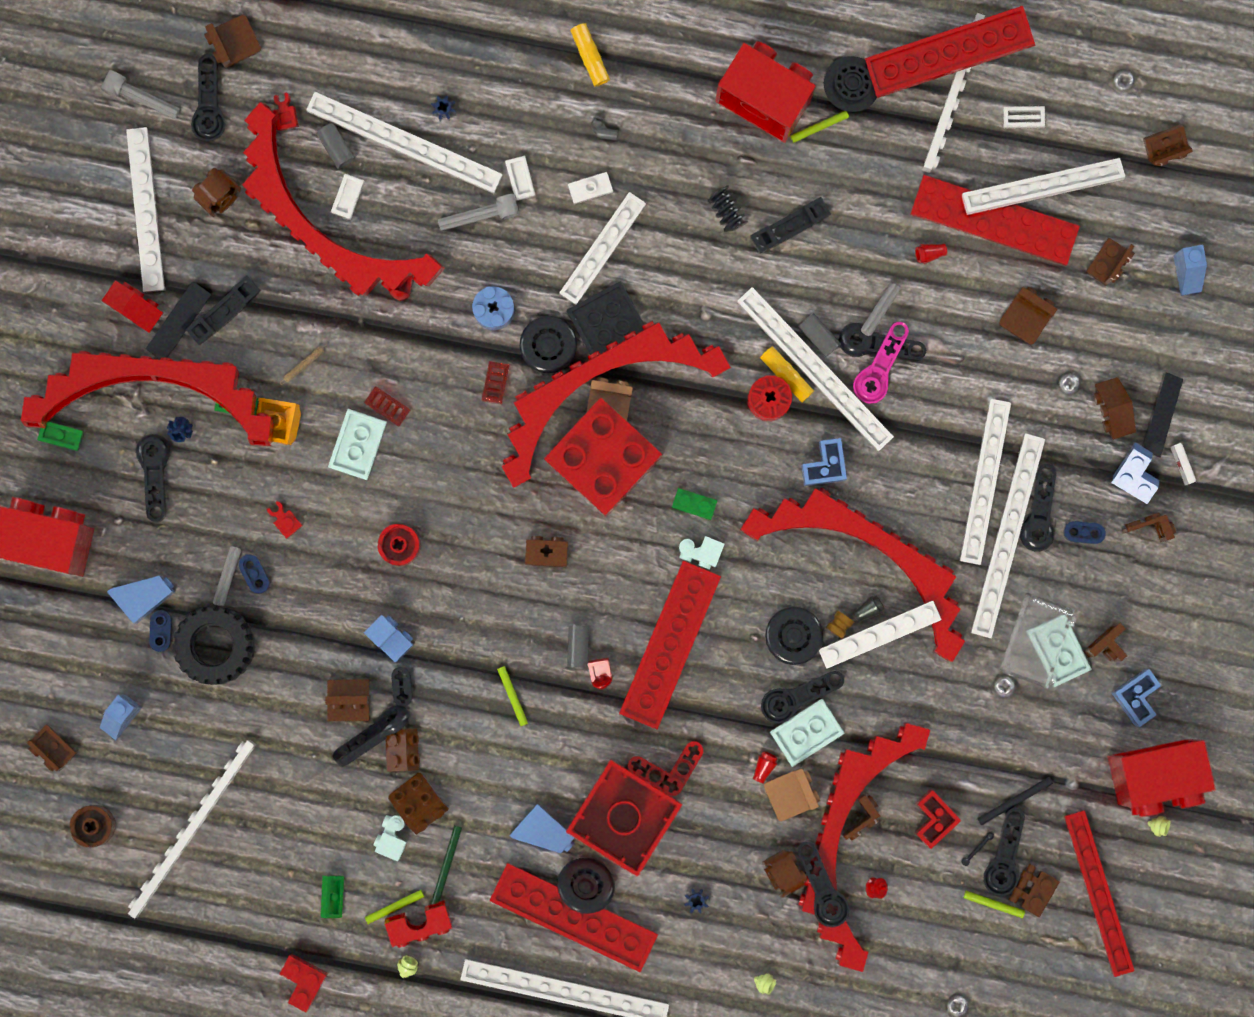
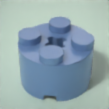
M486 287L478 292L473 300L472 309L475 319L479 325L487 330L502 329L508 326L514 317L513 300L510 294L500 287ZM496 304L498 311L490 313L489 306Z

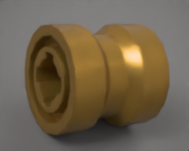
M837 610L834 620L829 622L826 628L843 639L847 628H850L854 621Z

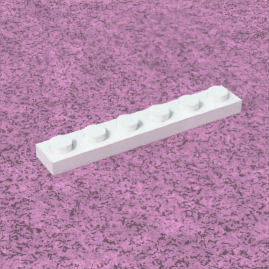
M630 192L627 194L560 291V295L573 304H578L646 206L644 201Z
M931 601L823 647L819 652L827 669L942 619L934 601Z

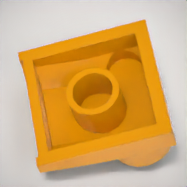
M259 398L257 413L268 414L274 421L272 442L292 445L297 437L301 417L300 406L296 403Z

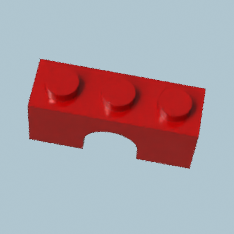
M445 900L425 906L427 918L420 925L411 924L407 920L405 912L385 918V927L391 946L401 948L409 945V942L414 940L424 941L430 935L448 933L449 929H452V921Z

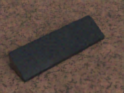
M192 282L150 341L146 350L159 359L163 357L168 358L185 334V329L192 324L211 294Z
M1167 372L1163 373L1142 447L1152 452L1153 456L1159 458L1162 455L1183 383L1182 378Z

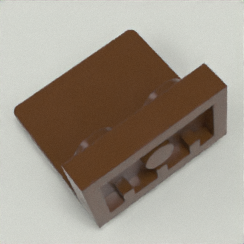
M1108 237L1085 273L1105 286L1110 282L1114 283L1124 271L1121 269L1122 265L1125 266L1135 253L1132 250L1135 246L1130 244L1125 248Z

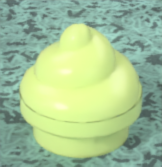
M1158 816L1148 821L1149 827H1151L1152 832L1156 836L1160 837L1161 835L1166 836L1168 834L1171 822L1166 817Z
M403 956L402 959H399L397 966L402 978L412 976L417 972L418 962L415 958Z
M767 973L754 977L756 988L761 994L766 993L769 995L773 991L776 980L773 979L772 975Z

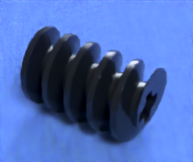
M729 185L717 190L708 199L709 204L715 203L712 206V210H719L716 213V217H723L720 225H726L724 232L737 230L748 223V221H741L745 214H737L741 207L733 206L737 200L729 199L733 193L725 192Z

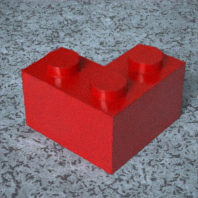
M115 280L101 300L148 333H150L163 314L162 311L157 309L159 304L150 298L147 301L144 300V294L126 282L120 284Z
M932 789L915 803L929 819L914 833L929 849H932L961 822L959 817Z
M290 954L279 974L297 984L288 1003L307 1013L328 973L298 956Z

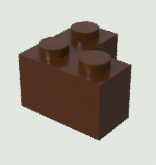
M1116 377L1095 384L1096 393H1093V398L1096 405H1100L1101 414L1105 418V421H1102L1105 433L1109 432L1113 440L1136 433L1132 400L1120 379Z

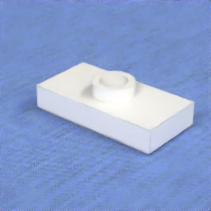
M607 172L568 184L574 204L613 193Z

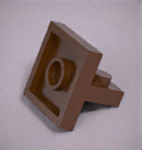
M1121 623L1112 624L1083 652L1088 657H1096L1104 650L1102 653L1109 661H1123L1128 655L1118 646L1114 639L1126 628Z
M370 679L327 680V696H325L327 721H370Z

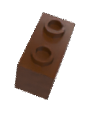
M531 536V540H526L525 565L567 567L568 542L564 541L563 537H552L551 541L543 540L542 536ZM545 546H549V549L553 550V553H549L548 557L541 553Z

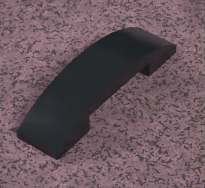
M819 197L798 211L755 232L750 237L761 254L829 217L831 213L822 197Z
M246 275L232 288L231 292L185 330L198 345H201L237 316L261 290Z

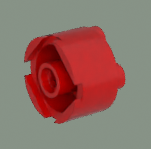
M390 525L379 536V554L391 565H409L420 553V539L417 533L406 525ZM397 540L400 542L404 541L402 550L394 548Z

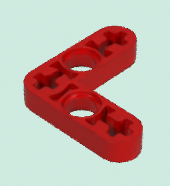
M689 742L670 774L640 756H634L629 760L628 769L666 794L676 796L682 791L703 754V747L699 742ZM697 745V750L700 753L693 755L691 760H695L692 765L688 760L682 759L684 754L688 757L690 754L688 748ZM641 760V766L645 768L647 764L651 766L647 770L645 777L641 776L642 770H633L634 766L631 764L633 761ZM683 762L689 765V772L685 775L680 774L677 770L678 765ZM652 770H658L661 773L659 781L652 782L649 779V773ZM665 775L669 776L668 782H677L676 786L679 788L677 791L669 792V786L664 784L663 788L659 786L663 782Z

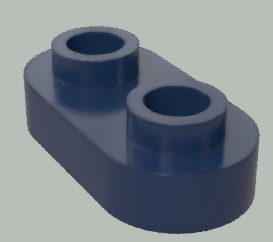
M1072 521L1065 525L1063 534L1070 542L1098 544L1105 539L1106 531L1098 523ZM1072 528H1075L1077 530V534L1075 536L1071 535L1070 530ZM1092 530L1097 531L1098 535L1096 538L1091 536Z
M251 554L244 555L239 561V569L250 590L257 594L266 592L270 586V581L262 564L256 556ZM249 561H252L254 563L252 569L247 568V563ZM261 579L263 581L262 587L256 586L257 580Z
M158 610L150 618L149 643L153 650L164 652L171 646L172 618L168 612ZM158 617H163V624L159 625L157 623ZM159 637L163 639L162 645L156 643Z

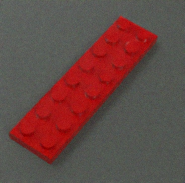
M1020 6L867 57L865 60L876 96L880 98L1036 45L1024 7Z
M923 175L910 215L1067 266L1080 226L1014 204L967 215L962 194L972 190Z
M686 561L682 562L619 714L658 730L721 576Z
M507 863L490 898V902L640 973L658 936L657 933L607 909L591 914L574 911L563 902L556 885Z

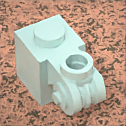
M706 536L699 548H694V542L690 539H684L680 543L679 558L688 562L694 559L699 561V566L709 570L711 567H716L724 547V543Z
M386 815L382 827L385 828L382 835L378 834L373 845L377 847L375 852L395 861L400 860L407 844L406 840L396 835V831H400L405 826V822L400 815Z

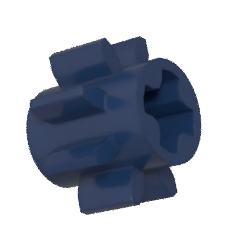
M447 95L445 99H440L437 96V103H431V106L436 108L432 115H438L440 122L443 118H447L450 121L451 113L456 114V110L451 108L455 106V101L449 102ZM444 105L447 107V112H443L440 106Z
M175 417L174 422L169 420L167 435H170V438L175 442H185V438L190 439L192 436L193 424H190L189 420L185 417Z
M691 888L692 894L690 896L688 894L684 895L688 899L684 906H691L690 913L694 909H698V912L701 914L703 906L708 908L704 900L708 899L709 896H702L703 889H700L698 893ZM697 895L700 896L701 905L693 906L691 898H696Z

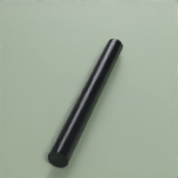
M1047 777L977 818L982 826L1049 787L1053 782Z

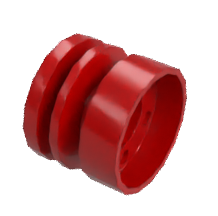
M767 375L759 378L752 385L748 394L747 404L750 412L756 418L762 421L773 422L787 413L792 403V392L789 385L782 378ZM773 393L775 401L767 402L765 394L770 395Z

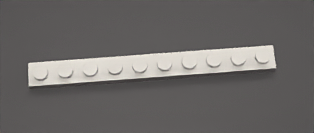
M314 92L306 111L493 194H495L503 176L497 171L317 92Z
M753 287L737 301L877 451L881 450L893 438V435Z
M1024 434L972 625V634L992 638L1045 442L1043 438Z
M247 740L246 743L242 741L236 750L238 755L234 760L230 759L224 767L226 772L222 777L218 776L212 784L214 789L211 794L207 793L200 802L202 804L198 812L195 810L188 819L191 823L187 829H181L176 837L178 839L176 845H171L164 854L167 858L163 863L159 862L152 872L155 875L151 881L146 880L140 890L143 892L140 897H135L130 903L129 908L131 910L128 914L134 919L143 911L257 744Z
M465 959L461 975L462 981L625 1017H667L669 1004L469 959Z

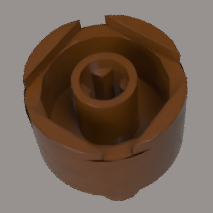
M213 168L208 172L207 178L202 183L199 182L193 187L192 192L194 193V200L210 216L215 217L214 213L218 211L223 213L236 201L238 197L235 194L237 190L241 192V187L224 170Z
M101 805L82 807L73 814L70 820L72 838L83 847L101 846L107 843L115 832L116 820L107 808ZM95 822V827L97 828L90 830L91 826L89 823Z
M785 849L762 861V865H767V868L764 870L774 889L777 890L779 888L782 893L779 894L781 898L805 886L804 882L807 881V877L802 869L798 870L795 865L797 859L793 852L786 851Z

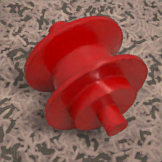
M872 877L867 881L866 893L870 898L882 899L886 896L888 886L885 879Z

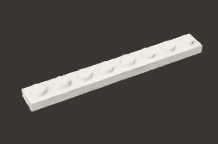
M977 13L973 22L984 19L985 15ZM971 67L955 73L922 169L923 171L930 173L932 168L936 169L940 159L937 156L939 148L943 149L947 139L943 135L946 129L950 130L953 121L950 115L952 110H957L960 99H957L959 91L963 92L967 81L963 78L965 72H970Z
M148 128L127 129L143 292L165 291Z
M1120 158L966 192L962 194L966 213L969 215L1124 180L1125 173Z
M990 399L961 550V562L981 565L1011 402Z

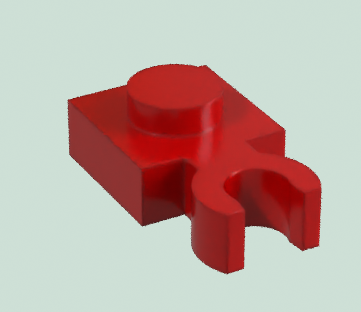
M284 93L285 100L283 102H280L278 95H274V102L279 107V109L273 110L280 117L276 122L278 131L299 127L295 106L289 107L291 101L289 93Z
M276 501L275 503L278 505L279 510L272 512L268 508L267 512L271 516L277 517L274 525L288 539L303 525L290 510L284 513L283 505Z

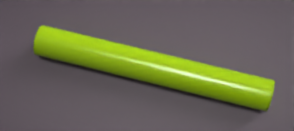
M847 111L840 112L790 135V138L795 143L849 118Z
M505 666L498 668V673L519 724L524 726L528 724V721Z
M419 890L365 916L367 924H370L423 898L424 894L422 890Z
M967 890L964 893V899L1023 918L1025 915V910Z

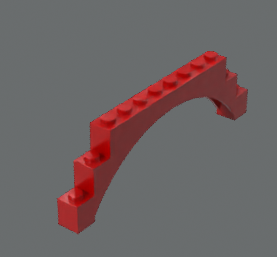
M260 102L244 120L249 124L247 128L254 135L259 134L243 152L247 156L246 161L253 167L258 166L242 184L247 189L245 193L253 200L255 198L261 202L260 207L268 214L272 212L276 216L275 221L282 227L286 225L291 230L290 234L299 241L301 239L306 243L305 248L311 254H318L321 257L319 261L328 269L332 267L336 271L335 276L342 282L346 280L351 285L350 289L356 295L367 296L380 280H382L381 284L388 291L399 290L412 275H414L412 279L419 286L422 287L424 284L429 287L445 269L432 255L426 253L423 258L410 260H384L363 256L332 241L309 221L294 201L281 171L276 141V122L280 117L265 103Z
M652 320L642 326V331L638 333L632 331L626 334L624 341L620 343L614 341L606 346L607 350L599 353V351L590 354L587 356L589 360L581 363V361H578L569 366L571 370L566 373L560 371L552 375L553 380L548 383L542 381L534 385L535 390L528 394L526 391H523L516 395V400L513 403L525 424L521 425L519 422L509 428L510 432L507 435L518 456L515 457L512 454L506 457L501 465L512 487L515 488L531 479L529 470L532 456L546 423L561 403L578 387L595 376L611 369L645 361L681 363L704 370L713 378L731 368L720 347H714L711 344L702 349L703 353L700 354L690 335H684L683 332L672 338L673 342L670 343L660 323H654Z
M87 351L72 353L69 376L63 373L48 375L45 398L39 395L24 397L21 422L25 427L46 428V423L60 410L88 393L119 383L157 381L191 389L218 403L244 428L248 434L250 445L271 447L274 421L268 414L257 413V416L254 415L257 399L254 391L249 388H239L237 390L239 371L232 363L224 362L222 365L214 364L211 361L193 363L189 359L173 361L165 357L156 360L149 356L132 358V356L127 354H121L119 357L112 356L109 353L93 355Z
M815 488L802 509L799 507L800 503L796 500L784 498L772 519L768 517L769 513L761 508L752 510L740 531L756 541L761 536L776 531L794 528H818L845 533L879 549L904 571L914 584L924 604L934 601L942 620L931 624L935 640L933 652L945 660L953 662L965 640L961 639L963 635L958 631L952 629L950 632L948 630L961 608L957 607L958 602L950 597L944 598L956 578L951 568L946 565L940 567L935 563V558L928 554H925V556L917 552L919 549L910 543L905 545L900 541L901 537L893 532H890V534L882 530L883 526L875 521L870 523L865 520L866 515L860 511L855 510L853 512L849 510L847 503L840 499L835 501L830 498L831 494L823 488L819 490Z
M904 723V726L899 727L897 738H900L899 742L875 736L874 740L870 739L867 751L870 752L869 756L845 749L844 753H840L838 764L841 765L839 773L835 772L832 781L835 788L833 793L829 792L826 804L829 805L828 813L824 812L821 820V825H824L822 833L818 832L815 845H818L817 851L830 882L836 890V855L839 838L854 802L870 781L889 764L917 749L925 750L930 729ZM817 856L810 860L812 865L810 874L819 876L821 867L815 866L814 861H818ZM806 874L807 881L804 884L807 888L805 894L801 893L798 905L801 906V911L815 915V893ZM831 903L827 905L826 913H831L832 916L837 913L835 911H838L837 906H832ZM845 921L837 927H827L819 922L817 932L820 933L819 937L821 939L842 944V948L838 947L835 959L838 960L837 964L863 972L869 952L861 948L847 922Z

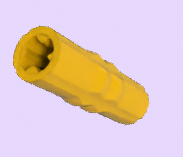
M586 23L573 27L570 30L594 87L607 83L610 78Z
M773 346L760 357L777 377L782 378L789 385L791 392L801 403L814 392L810 385Z

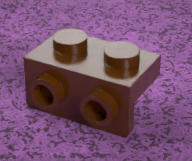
M1178 125L1143 138L1148 161L1156 166L1166 165L1168 161L1175 158H1185L1188 156L1187 154L1193 152L1192 147L1188 145L1183 125Z
M48 724L33 739L27 742L30 746L28 748L29 751L36 757L40 755L45 760L43 764L50 771H61L77 754Z
M401 729L394 734L386 736L387 772L419 770V736L417 729Z

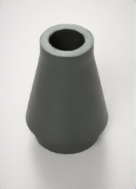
M877 595L874 597L870 596L861 606L853 611V614L858 622L882 614L881 611L885 610Z

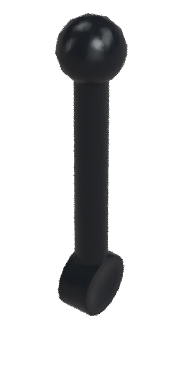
M988 832L986 834V838L969 854L967 858H963L961 860V863L964 866H968L970 864L971 858L989 840H992L994 838V834L992 832Z

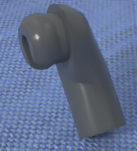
M599 116L592 119L591 128L597 137L616 140L618 130L607 129L603 119Z

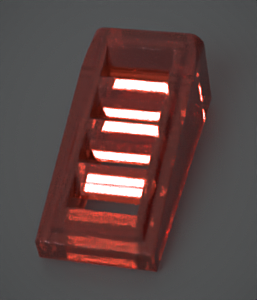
M489 361L482 402L497 405L503 404L509 364ZM492 368L503 369L504 374L492 372ZM491 376L501 377L503 379L502 381L491 380ZM489 384L500 385L501 388H490ZM488 392L499 393V397L489 396Z
M376 386L364 402L365 405L398 427H400L411 411ZM380 394L381 397L376 405L372 404L377 395ZM385 399L389 400L381 410L379 407ZM392 403L395 404V407L388 415L386 412L388 411ZM401 408L402 412L397 419H394V415Z

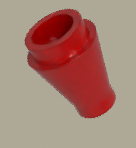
M920 244L919 247L915 248L916 259L918 263H929L942 256H947V247L945 244Z
M763 751L758 756L753 779L764 784L766 778L776 767L778 758L771 753Z

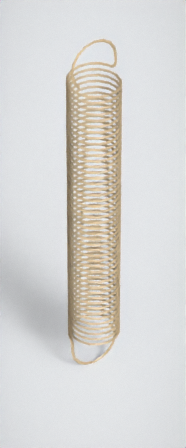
M315 349L312 354L308 355L309 357L305 358V360L303 359L300 364L284 375L283 380L286 383L291 381L292 378L296 377V373L303 371L304 368L308 367L307 365L311 364L310 362H313L314 359L316 360L319 355L323 354V349Z

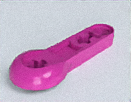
M895 322L891 325L872 364L861 371L855 378L853 384L854 393L862 402L868 404L877 403L887 394L888 373L908 336L909 330L905 323ZM897 325H902L905 329V333L901 337H896L893 333V329ZM889 336L895 340H900L899 345L895 342L893 346L894 354L886 355L884 347L885 345L889 346L892 340H888ZM874 381L875 391L867 392L866 382Z

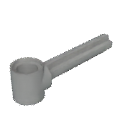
M109 70L100 88L101 90L115 97L122 94L170 118L176 119L180 111L178 107L126 83L127 79L124 76Z
M504 195L495 200L496 204L441 218L438 220L439 228L443 231L498 215L502 219L518 216L519 210L515 195Z

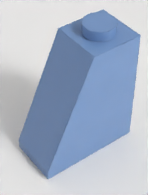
M1198 245L1182 248L1173 255L1180 294L1182 296L1202 292L1207 268L1204 246Z
M162 576L115 587L107 591L133 624L139 623L175 593L172 589L174 587L173 583L167 577L163 578Z
M117 695L105 710L100 728L117 740L142 707L127 695Z
M539 804L532 809L509 835L513 839L558 853H562L563 850L568 852L575 844L572 841L574 837L566 833L567 829Z

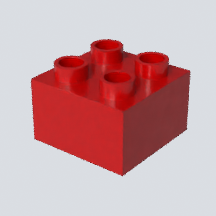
M756 41L753 47L743 43L718 84L715 102L783 143H786L811 102L816 87L815 84L810 82L813 74L797 63L792 62L790 67L786 68L774 61L777 52L760 41Z
M600 398L551 450L544 460L599 512L607 517L662 458V453Z
M14 497L11 499L10 508L0 506L1 559L76 576H84L94 534V528L83 525L85 514L53 506L51 517L43 516L45 505Z
M1184 739L1107 756L1118 805L1130 807L1132 815L1145 817L1165 812L1163 801L1168 800L1172 801L1173 806H1180L1181 808L1202 805L1206 803L1204 793L1215 790L1205 740Z
M610 759L567 828L566 833L638 877L680 810L682 803Z

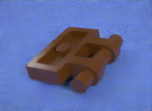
M1029 864L1026 870L1022 871V877L1012 891L1013 893L1009 900L1016 904L1019 897L1023 898L1024 901L1020 907L1040 918L1060 881L1043 871H1040L1038 877L1033 876L1036 867ZM1031 881L1034 884L1027 894L1023 890L1027 883Z

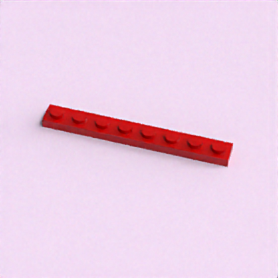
M1085 810L1066 815L1064 819L1113 977L1133 972L1134 967Z

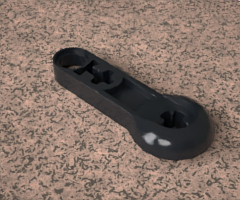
M204 54L198 61V107L192 117L191 128L197 138L209 142L221 137L226 123L218 106V63L213 55ZM206 59H211L214 62L211 69L203 68L202 64ZM205 74H209V79L213 83L209 89H206L205 85H203L207 82ZM206 120L214 123L213 126L210 125V129L203 125L204 122L207 123Z
M851 323L846 325L840 332V347L844 353L852 357H861L872 353L877 354L886 335L873 332L872 335L866 336L861 332L864 324ZM854 334L859 335L858 338L862 339L861 344L858 342V345H853L854 342L850 340L851 336L854 337ZM889 336L888 340H892L889 346L885 345L884 347L886 355L894 354V349L891 348V345H894L895 342H899V344L901 342ZM906 339L902 347H906V343L910 344L907 349V355H904L905 350H900L897 358L919 361L925 356L926 347L922 342ZM915 345L922 348V355L919 357H915L911 353V348Z
M149 434L139 440L135 453L137 460L144 470L147 518L152 522H161L166 516L164 468L170 457V446L164 437L158 434ZM154 445L155 449L158 448V453H155L154 457H150L151 454H148V450ZM154 487H156L157 490H160V494H157V501H161V504L154 503L150 505V501L154 502V496L150 494V491H153ZM154 507H159L162 511L161 516L157 519L152 518L150 514Z
M1044 464L1037 470L1031 512L1020 531L1022 544L1028 550L1034 552H1042L1048 549L1054 540V528L1050 519L1056 469L1050 464ZM1043 468H1049L1052 471L1050 479H1044L1041 476ZM1039 481L1051 483V486L1046 485L1045 492L1049 493V496H1046L1044 500L1041 499V495H1038V491L1043 489V484L1039 485ZM1040 529L1039 533L1042 532L1043 536L1035 540V536L1032 537V532Z
M832 671L794 689L777 688L770 690L762 699V714L772 723L780 724L787 722L802 705L841 688L844 684V676L839 671ZM832 674L840 677L839 685L832 686L829 683V677ZM824 678L829 690L826 691V687L819 689L818 695L815 692L812 693L810 690L813 688L812 684L815 683L816 686L823 684L821 679ZM776 700H779V703L782 701L784 704L781 707V712H778V709H773Z
M395 705L389 707L381 714L377 722L337 748L332 758L340 767L347 766L385 740L386 736L400 731L408 722L409 711L404 706Z
M1011 808L1006 812L996 856L984 872L983 881L985 887L996 896L1010 894L1018 884L1015 859L1025 820L1023 811L1018 808ZM1016 811L1020 814V821L1018 823L1010 821L1009 815L1011 812ZM1007 824L1012 827L1018 826V831L1013 829L1012 836L1015 837V841H1011L1010 844L1008 839L1005 838V835H1008L1011 828H1006ZM1000 872L1006 878V881H1002L1001 885L995 879L996 875H1000Z
M803 842L798 847V855L815 893V917L824 926H840L848 918L849 904L845 897L832 886L816 846L812 842ZM804 845L812 846L813 854L810 857L802 855L801 848ZM817 856L818 861H814L816 867H821L819 876L810 874L809 871L812 869L810 863L806 865L805 860H811ZM830 903L838 908V911H835L837 913L833 916L831 913H826L827 905Z

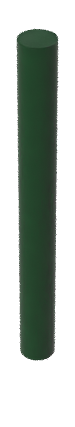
M454 825L431 904L438 903L441 900L462 827Z

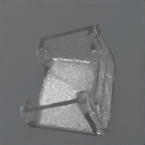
M1026 592L1000 672L1046 689L1050 685L1054 686L1057 674L1054 673L1067 631L1070 626L1074 627L1078 616L1074 614L1075 610Z

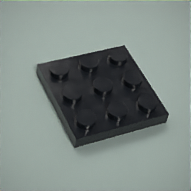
M621 281L566 310L589 354L596 351L602 353L607 350L606 346L614 341L620 343L625 340L624 336L632 331L638 333L643 330L642 326L644 323Z

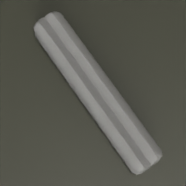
M891 283L861 328V332L866 336L873 334L900 292V287L897 284Z
M231 546L213 600L215 605L224 606L241 553V549Z

